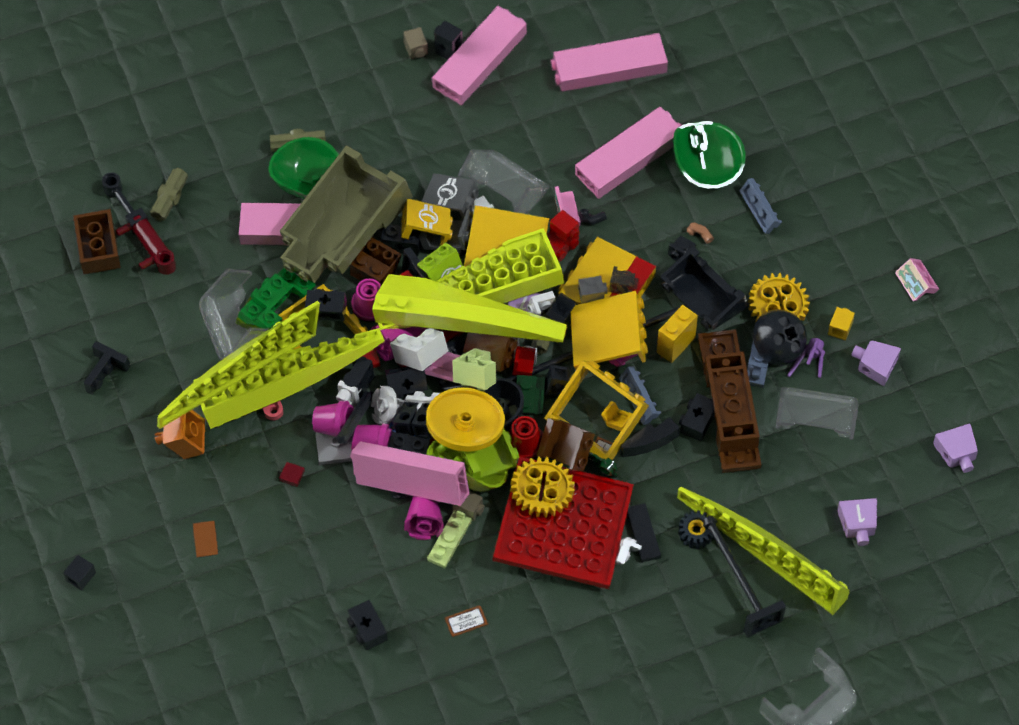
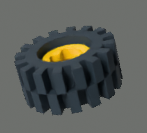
M694 510L690 511V515L686 513L679 523L678 533L680 540H684L683 544L685 546L689 544V548L692 549L693 545L696 546V549H699L701 545L704 548L706 543L709 545L711 539L713 540V535L709 528L705 529L703 526V520L707 517V513L704 512L702 515L700 510H697V514H694ZM694 526H700L701 529L699 533H695L692 531Z

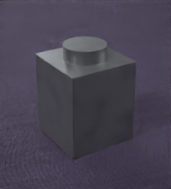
M601 276L578 279L581 304L603 299L604 294H607L606 282L602 283Z

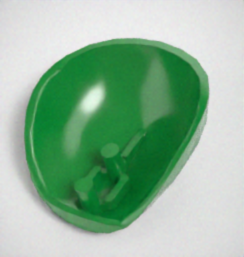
M696 122L682 125L674 132L676 164L679 171L691 183L704 188H720L734 182L742 173L745 165L744 145L740 137L729 127L715 122Z
M314 137L297 138L285 143L273 154L269 162V173L281 190L305 199L338 157L339 153L332 145L322 139Z

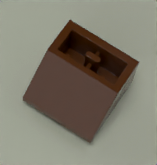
M371 237L349 265L350 275L360 281L374 279L382 286L388 274L394 275L402 254Z

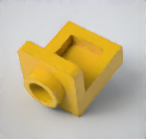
M611 401L601 413V416L607 427L622 431L633 413L619 409L616 403Z

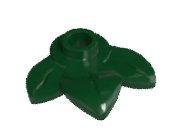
M589 452L588 458L593 460L594 466L599 467L610 478H617L616 472L618 469L612 459H603Z

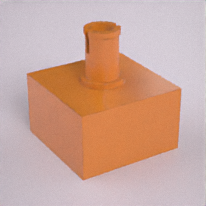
M191 410L164 426L162 432L155 433V436H158L155 437V441L158 445L163 443L183 459L204 454L205 419Z

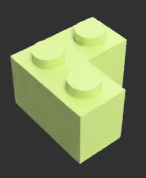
M474 348L452 360L453 382L460 383L466 387H476L478 390H487L496 384V362L491 361V352Z

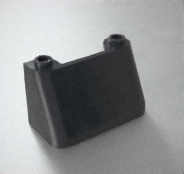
M692 246L660 276L663 282L661 286L668 293L671 291L691 311L697 314L701 320L700 323L705 329L708 330L710 328L714 330L744 311L748 307L746 295L739 289L736 291L734 286L731 287L708 265L705 259L703 260L700 256L698 257L700 252Z

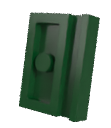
M517 375V385L521 388L524 396V410L522 414H539L543 416L545 376Z

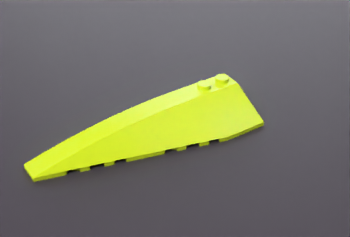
M542 228L503 242V246L489 250L487 255L480 259L478 257L475 258L468 266H461L436 282L500 303H506L563 284L564 279L562 268L546 232ZM378 323L380 330L413 327Z
M388 274L376 294L372 307L376 323L563 342L567 329L566 324L421 277Z
M316 301L298 313H292L286 320L277 322L271 329L244 344L214 365L158 415L157 427L161 429L316 336L320 303Z
M683 487L678 489L677 498L695 512L700 510V514L703 515L706 512L707 517L713 516L718 521L716 526L720 531L832 615L848 599L850 590L843 582L835 580L827 570H822L779 538L716 502Z

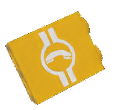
M407 198L402 210L401 238L409 239L412 230L416 229L441 235V245L445 242L447 243V241L451 240L453 230L450 229L453 217L450 216V208Z

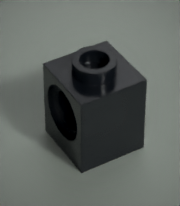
M550 365L545 378L546 394L555 396L561 394L570 380L569 367Z

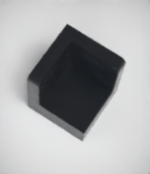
M77 555L63 574L68 583L82 591L96 574L94 564Z

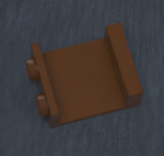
M548 418L537 455L543 458L555 459L570 466L569 469L584 471L595 434L560 419Z

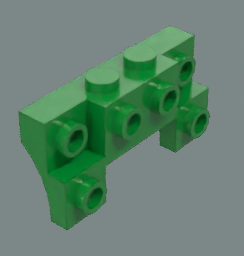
M283 268L271 278L267 277L263 281L262 287L260 289L256 288L250 295L252 299L240 310L238 318L246 324L256 325L267 331L277 322L282 321L283 318L276 314L275 311L289 298L291 292L303 298L307 295V290L315 289L316 284L309 280L304 281L294 272L291 273Z

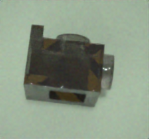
M614 266L610 280V292L618 294L633 292L634 289L637 290L639 278H635V273L626 270L620 271L618 267Z

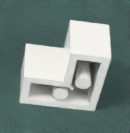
M432 328L426 329L417 338L403 333L390 343L396 363L420 371L426 369L448 352L444 333Z

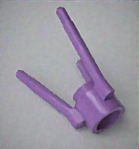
M811 338L809 344L806 345L803 353L796 360L787 376L790 377L807 353L809 356L807 360L808 365L813 358L819 356L818 378H821L825 351L822 350L824 342L818 338Z

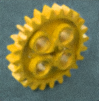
M771 273L770 278L764 275L762 280L758 279L757 283L753 284L752 290L749 292L748 303L750 305L748 309L753 310L751 316H757V322L759 317L769 310L781 309L789 311L787 307H790L794 311L789 312H792L800 320L804 321L810 302L807 301L809 295H804L806 288L800 289L802 283L795 284V277L792 280H788V274L785 278H782L781 273L778 274V277ZM767 293L771 297H766L764 294Z
M538 457L537 462L530 458L529 464L523 461L522 467L517 466V472H513L510 485L512 486L510 492H514L512 499H517L516 505L523 504L522 511L528 508L529 515L533 511L536 512L537 517H539L540 513L547 517L548 512L555 516L556 510L561 513L563 507L567 508L568 503L572 501V495H574L575 490L573 489L575 482H572L573 476L567 475L569 469L562 470V463L557 466L555 465L556 460L554 459L550 463L548 457H546L545 461ZM545 472L546 480L542 501H539L542 475Z

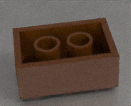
M107 209L74 215L83 274L121 268L111 210Z

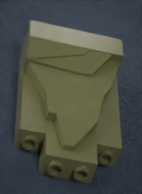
M346 145L279 231L283 237L282 241L289 246L280 257L284 263L283 267L291 273L293 271L298 273V276L304 281L309 280L313 283L316 282L326 267L334 273L337 271L343 275L376 230L382 227L386 228L401 213L407 198L411 199L413 197L406 179L391 170L387 175L366 164L361 153Z

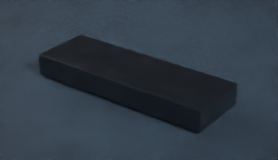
M646 503L628 507L627 515L634 538L637 541L636 544L642 546L641 550L638 551L641 562L661 558Z

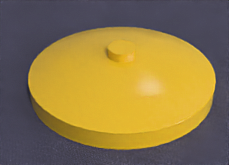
M453 388L438 394L430 402L426 413V425L432 437L440 444L457 451H478L491 446L502 435L505 423L504 411L496 399L483 391L473 388Z

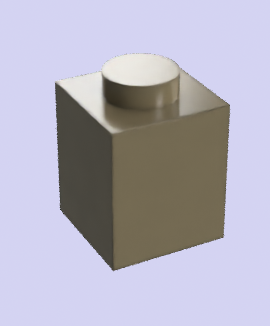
M421 27L403 32L404 43L411 59L420 58L428 54L427 42Z
M469 491L468 497L461 506L453 504V511L459 510L465 513V515L472 517V521H475L477 515L481 516L485 507L483 505V497Z

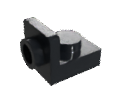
M680 235L674 244L671 243L669 245L668 255L677 261L692 246L696 248V243Z

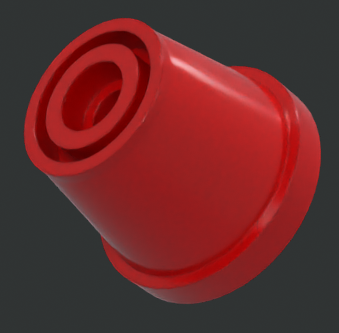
M528 416L519 417L508 430L512 439L511 445L513 448L516 447L520 457L534 458L537 456L543 432L533 418Z

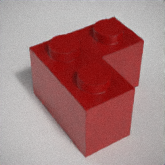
M563 209L550 221V231L546 234L559 262L565 258L566 253L571 249H575L579 244V222Z

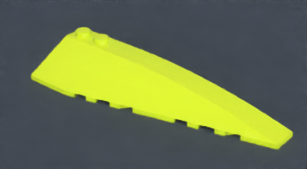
M378 328L355 334L354 338L351 339L342 337L338 338V341L328 344L326 341L319 343V347L311 348V346H306L287 352L202 403L201 408L210 429L280 401L330 376L383 343L382 333Z

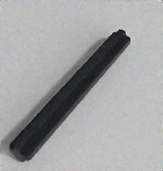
M365 391L338 433L336 438L339 444H346L372 402V391Z

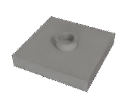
M354 432L346 444H339L335 436L316 433L319 465L352 461L350 455Z

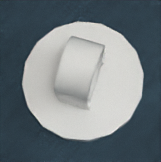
M390 386L377 388L372 396L371 407H374L375 414H372V417L377 424H390L395 414H398L403 403L406 402L403 399L396 398V393Z

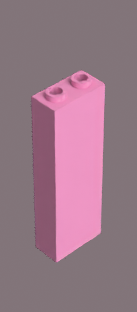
M497 6L432 77L433 88L462 106L527 34V23L523 19L512 15L507 9Z
M659 33L554 52V60H551L552 70H556L555 82L556 85H560L561 92L667 73L668 66Z
M659 107L575 165V175L599 199L673 148L674 132L682 125L676 123L668 111H664Z
M241 203L240 244L287 245L282 241L283 237L279 231L300 204Z
M361 441L351 451L350 457L353 462L357 484L459 506L462 505L469 495L465 464L463 462Z

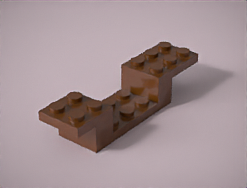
M736 329L698 334V342L706 386L710 387L717 423L716 441L722 473L760 469L761 460L758 449L760 435L744 351L740 352Z

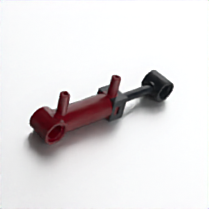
M114 172L105 174L102 178L105 194L111 198L117 197L128 213L125 216L127 224L116 229V234L121 236L131 230L133 235L136 234L151 257L138 264L140 269L143 270L156 263L161 274H172L176 269L173 252L168 250L150 224L148 216L143 209L139 208L134 211L122 193L123 188L119 175Z

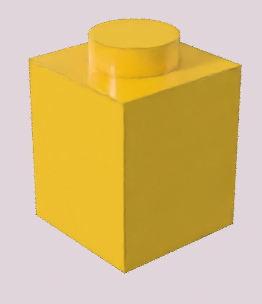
M837 307L829 325L828 335L846 341L855 313L847 308Z

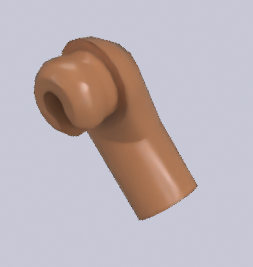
M694 222L687 227V232L690 235L700 234L706 244L714 240L709 230L703 225Z

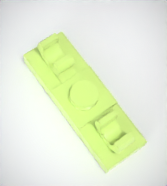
M454 510L427 557V561L445 569L472 522V517L465 515V513L459 510Z

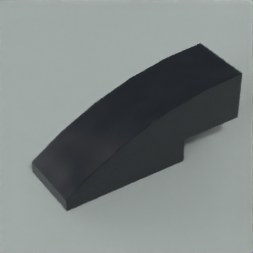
M670 417L656 428L649 423L621 445L620 455L622 457L636 456L659 449L679 437L680 427Z

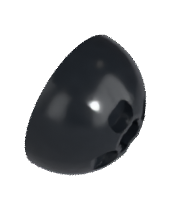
M775 309L767 311L759 317L754 326L753 341L757 352L765 361L776 366H785L796 361L801 356L806 347L807 333L803 322L795 314L787 310Z
M496 378V384L487 390H480L492 396L501 405L505 415V430L512 427L513 422L521 417L524 410V396L521 388L512 380Z

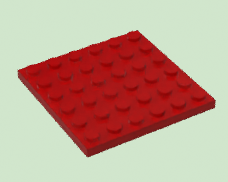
M519 456L517 466L522 467L523 461L529 464L530 459ZM569 469L567 475H572V482H575L572 501L568 503L567 508L563 507L561 513L556 510L555 516L548 512L547 517L543 513H540L539 517H537L535 511L529 515L528 508L522 511L523 504L516 505L517 499H512L514 492H510L492 561L605 589L610 588L634 484ZM545 472L542 475L539 501H542L546 480Z

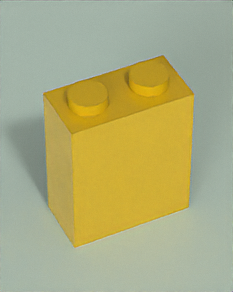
M682 305L659 329L657 353L670 363H673L696 338L698 315Z

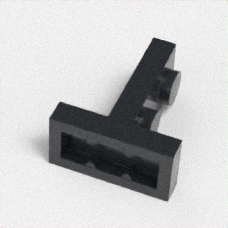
M95 341L92 349L94 356L100 358V360L84 381L86 392L92 395L101 388L104 378L112 372L114 366L126 372L130 368L127 356L98 341Z

